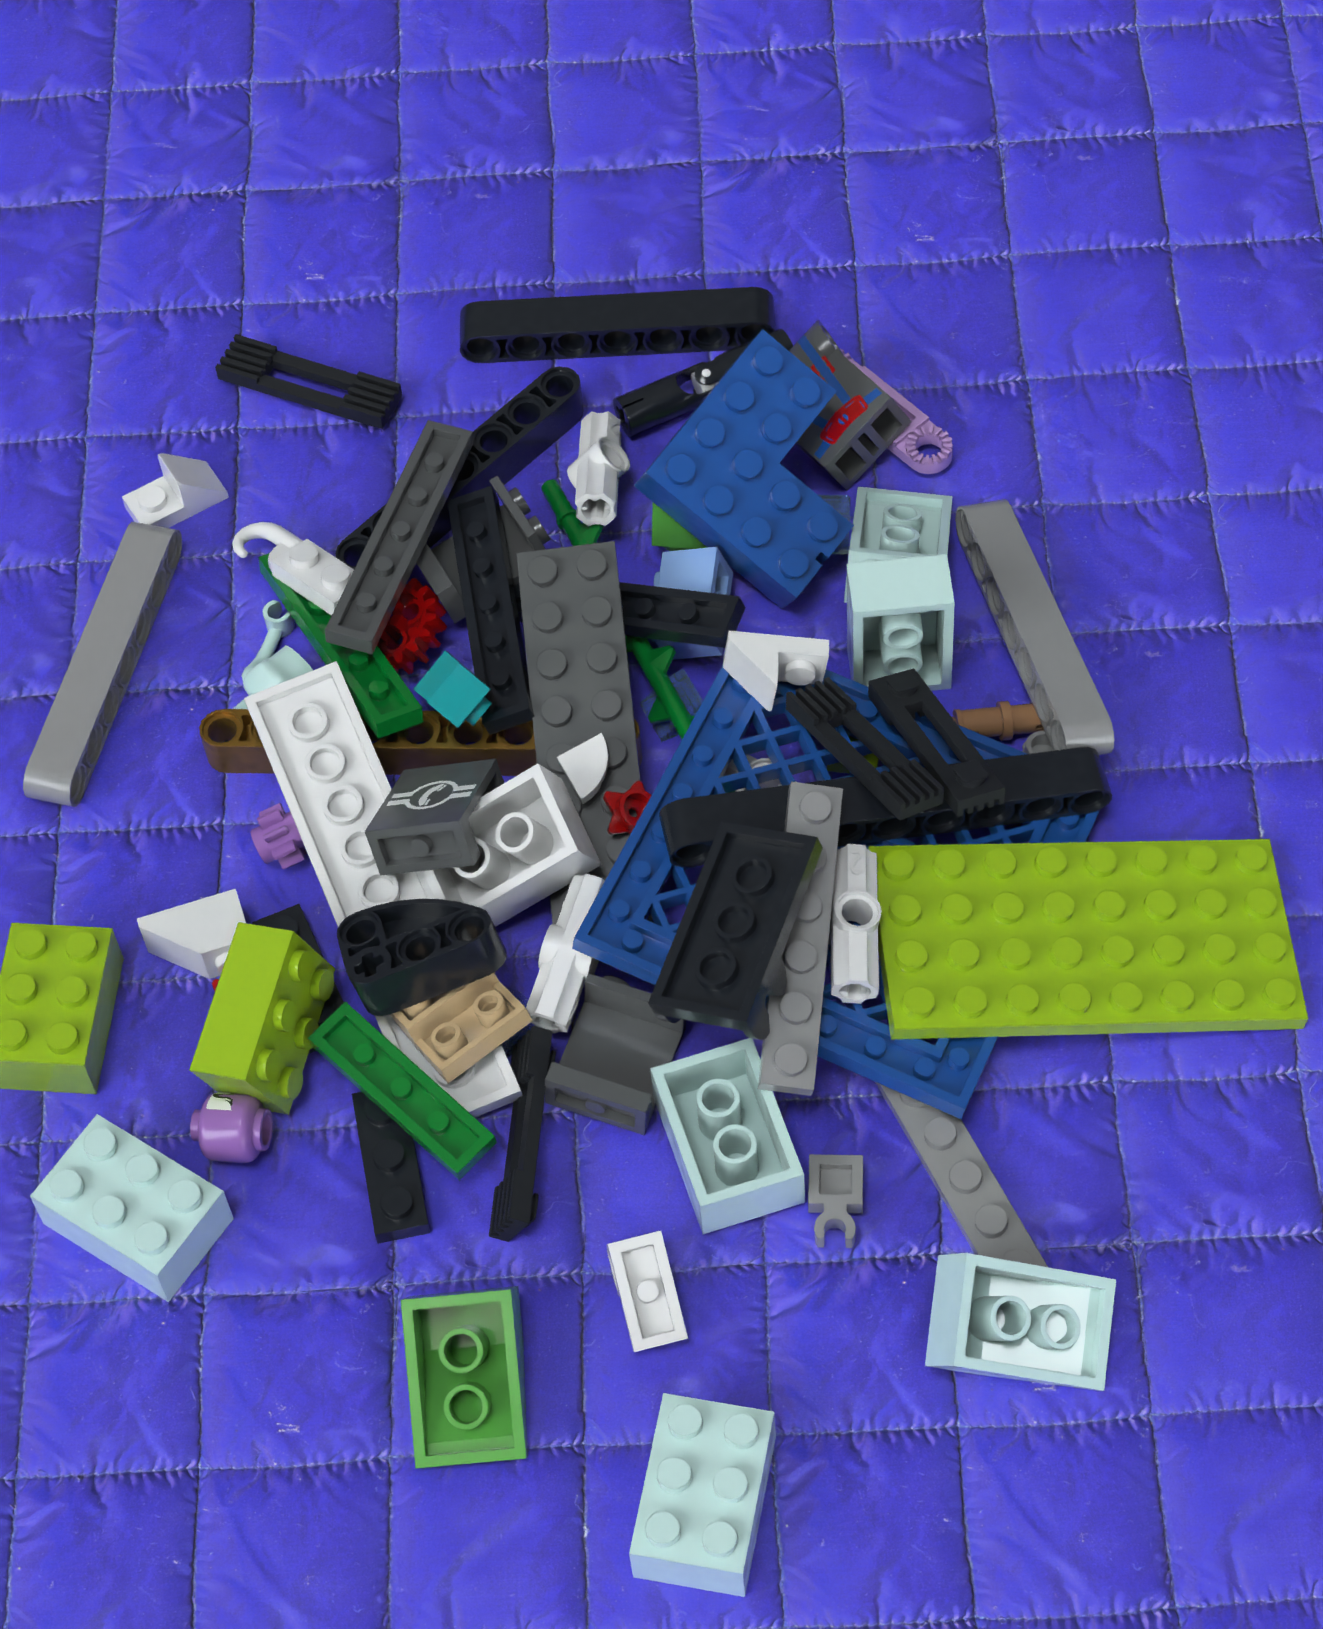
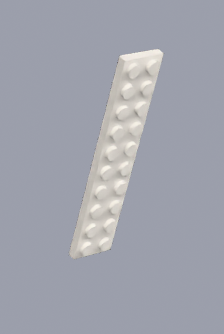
M337 661L245 697L244 701L337 926L339 927L340 923L349 915L376 905L400 900L435 899L423 871L380 876L365 830L390 793L391 786ZM391 1015L375 1016L382 1035L475 1118L512 1103L520 1096H523L502 1045L483 1057L453 1081L447 1083L410 1041Z

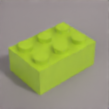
M238 922L189 1071L217 1092L253 1096L260 1100L263 1107L271 1112L289 1115L293 1100L302 1089V1072L309 1050L313 1048L308 1037L319 1027L318 1022L324 1003L332 994L335 968L294 931Z
M11 923L0 972V1089L97 1094L124 960L112 928Z

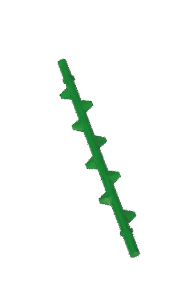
M555 479L546 481L542 485L541 491L557 518V526L559 529L564 530L572 546L596 543L604 526L601 524L591 526L582 524L576 518V510L571 506L558 481ZM625 636L627 652H633L657 695L649 712L648 719L653 724L671 720L680 738L683 739L695 715H690L667 674L676 654L675 649L671 645L653 649L647 638Z

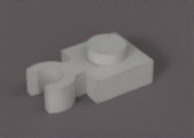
M809 1154L808 1213H822L818 1216L814 1225V1238L817 1247L824 1248L825 1233L831 1228H839L845 1233L846 1248L854 1246L856 1226L853 1218L848 1213H863V1155Z

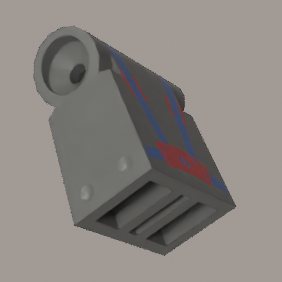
M817 320L789 351L837 392L795 444L845 490H848L912 421L885 391L843 355L829 332Z

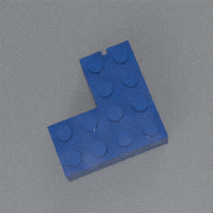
M762 329L643 473L634 487L706 547H718L730 567L783 609L800 595L823 566L821 563L830 557L854 525L780 464L782 459L837 391Z

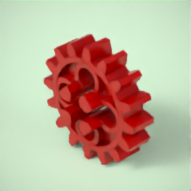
M412 578L405 585L393 610V616L388 621L377 644L397 673L399 669L403 668L409 675L413 673V663L419 659L425 664L429 661L428 655L425 652L429 647H440L441 643L435 638V634L443 632L447 628V625L440 619L446 614V609L438 602V596L427 585L423 586L415 578ZM402 636V637H403V641H402V643H401V645H400L397 641H398V640L400 639V637Z

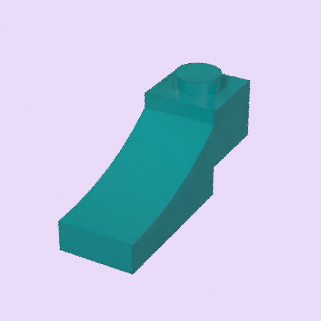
M448 651L443 652L413 689L457 728H460L465 720L474 726L492 704V702L485 698L491 688Z

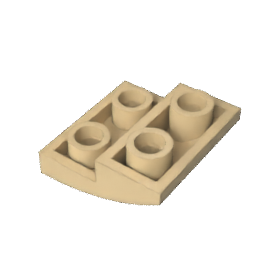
M495 972L391 1014V1017L447 1083L453 1081L533 1021L526 1007L498 980Z

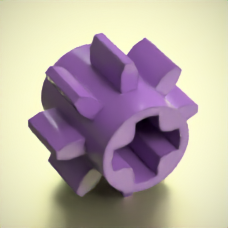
M281 803L259 812L260 817L257 818L260 826L252 829L250 832L253 843L262 860L268 864L278 859L283 870L305 860L304 855H306L304 844L291 812L285 813Z

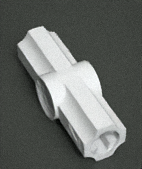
M609 411L604 413L590 412L583 418L580 429L579 456L567 469L568 477L576 488V518L587 526L594 524L606 526L617 516L619 478L630 468L628 456L621 448V420Z
M847 844L845 847L837 849L828 942L831 945V995L837 996L843 1003L861 1004L865 1000L876 998L879 992L878 924L882 910L877 900V853L868 850L866 845ZM847 921L857 922V923H859L861 926L852 925V924L848 923Z
M590 874L573 876L557 923L549 926L541 946L538 961L540 970L526 1009L533 1020L531 1022L533 1025L553 1031L552 1033H567L573 1014L578 1006L586 977L589 973L594 975L599 960L572 949L578 929L605 882L603 878Z

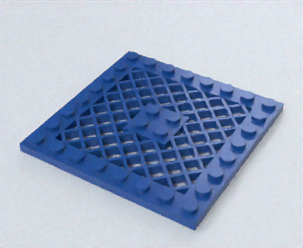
M722 665L573 940L572 949L656 985L680 925V922L669 925L663 910L685 904L687 907L696 885L690 884L684 871L694 867H678L670 862L659 812L665 805L675 800L722 794L746 788V790L761 789L760 783L779 779L782 786L790 785L791 781L795 782L792 775L812 770L817 781L831 780L826 766L838 763L839 761L827 749L818 751L812 739L814 736L786 710V693L791 691L796 694V689L798 688L805 691L806 685H794L789 682L778 681L772 711H767ZM827 669L825 670L823 685L824 679L829 677L857 704L856 710L909 761L915 759L923 768L925 767L894 725L890 726L870 700L867 686ZM916 712L914 720L946 763H961L926 715L920 717ZM785 713L791 726L771 731L766 718ZM751 723H753L758 735L743 739ZM844 725L834 728L862 756L872 753L860 740L851 742L848 736L857 738ZM958 725L984 760L1027 754ZM798 741L804 755L785 760L779 746ZM765 750L772 764L752 769L746 755ZM733 759L738 773L723 776ZM884 764L876 768L880 773L884 770L890 772V769ZM850 772L851 775H847L840 778L854 777V775ZM1100 810L1084 815L1022 823L1023 826L1010 830H1005L1003 825L988 827L991 835L974 840L968 830L953 832L958 844H1011L1029 841V843L1086 842ZM933 834L859 845H866L867 849L868 846L914 845V842H911V840L918 838L922 845L938 844ZM670 875H672L678 889L661 893ZM649 914H651L654 923L647 920ZM847 921L848 923H850V924H852V925L861 926V925H860L859 923H857V922ZM828 942L826 966H828L831 972V945ZM879 959L878 993L883 1004L863 1009L861 1004L845 1003V1007L831 1001L838 997L831 995V984L824 985L818 1057L962 1119L998 1036L891 1040L889 1025L880 1022L881 1020L888 1019ZM767 995L765 999V1008L767 1004ZM937 1040L935 1045L928 1043Z

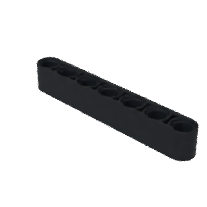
M761 287L477 301L465 305L460 312V353L466 360L474 363H497L728 351L753 340L762 329L767 333L776 330L774 298L768 290Z
M559 366L545 371L473 431V446L426 543L429 548L452 530L447 504L448 500L492 486L489 480L496 476L505 485L580 421L584 412L579 375L574 370ZM386 504L341 541L335 553L337 559L355 569Z

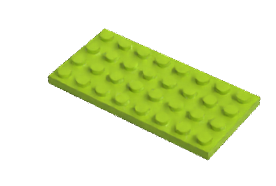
M1270 839L868 846V850L877 853V900L882 910L878 924V952L891 1040L1303 1029L1308 1021Z

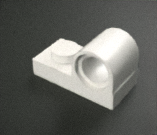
M661 1230L607 1244L606 1248L611 1271L621 1299L633 1352L688 1339Z

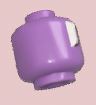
M226 1092L210 1094L203 1103L202 1108L194 1110L190 1122L192 1140L199 1142L202 1154L211 1161L252 1162L258 1157L260 1151L268 1149L273 1132L271 1111L264 1108L260 1100L249 1095Z

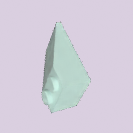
M858 487L848 564L859 563L868 559L891 560L911 558L920 554L930 556L948 554L952 496ZM847 576L844 603H847Z
M970 1253L938 1255L925 1366L984 1376L1104 1391L1116 1279Z

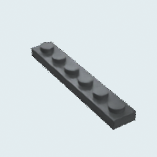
M430 420L427 421L325 628L327 643L373 654L473 446V431Z

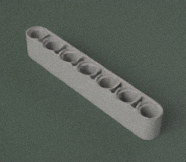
M1002 499L959 506L955 516L958 539L1053 750L1090 747L1096 749L1099 755L1111 753L1114 748V731L1109 714L1008 500Z
M131 522L128 525L28 761L23 779L24 795L27 798L76 807L82 800L178 565L182 550L180 530Z

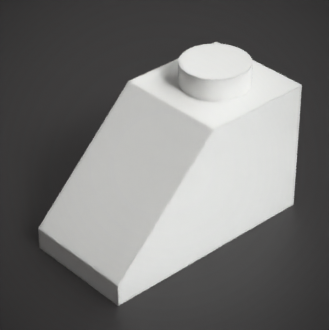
M236 888L137 918L148 953L208 979L221 975L238 922L246 923Z

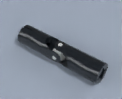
M783 329L768 333L788 351L793 347L789 336ZM751 341L723 352L712 361L698 363L615 397L613 399L615 414L621 420L620 425L628 437L634 436L696 409ZM692 380L694 394L684 392L680 386L686 381Z

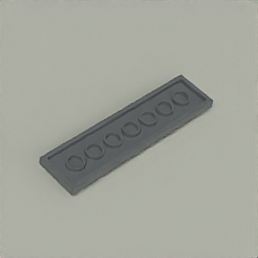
M615 541L516 553L530 699L535 715L532 720L537 764L545 767L563 780L602 864L587 874L606 880L630 834L610 835L607 832L612 812L605 803L603 796L606 791L625 793L636 781H641ZM602 733L609 754L607 772L599 791L589 801L582 804L561 768L557 757ZM629 809V814L632 817H636V811ZM570 884L550 895L552 924L557 923ZM649 914L647 920L654 923L651 914Z

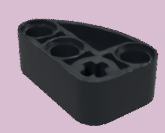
M410 899L380 904L349 915L340 923L337 929V939L346 973L367 1012L374 1016L391 1015L489 976L498 971L507 957L506 948L488 912L480 907L457 901Z

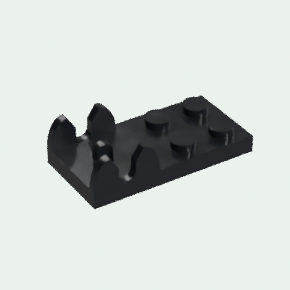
M721 821L648 1002L659 1020L677 1023L680 1019L742 1030L749 1038L759 1040L767 1038L770 1033L769 1014L765 1008L766 995L780 996L785 994L786 971L781 956L823 850L818 837Z

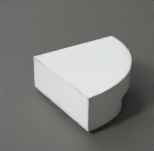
M602 733L557 757L561 768L582 804L589 801L599 791L607 772L609 754Z

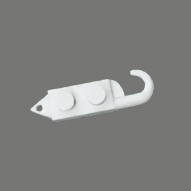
M272 522L250 524L242 528L234 536L232 542L233 550L240 558L247 557L248 552L244 545L250 540L266 539L275 544L276 547L273 548L268 556V565L272 571V576L332 616L354 569L309 539L303 541L282 526Z

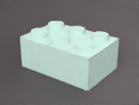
M920 554L911 558L891 560L868 559L859 563L846 564L847 653L851 680L868 687L870 680L914 668L931 691L951 689L955 602L947 554L932 556Z
M753 1038L744 1039L650 1068L653 1097L702 1234L805 1203L804 1172L773 1091L758 1089L761 1059Z
M96 1114L30 1195L43 1224L167 1302L172 1299L234 1219L223 1190Z
M663 1393L629 1552L634 1578L745 1597L776 1440L775 1412Z

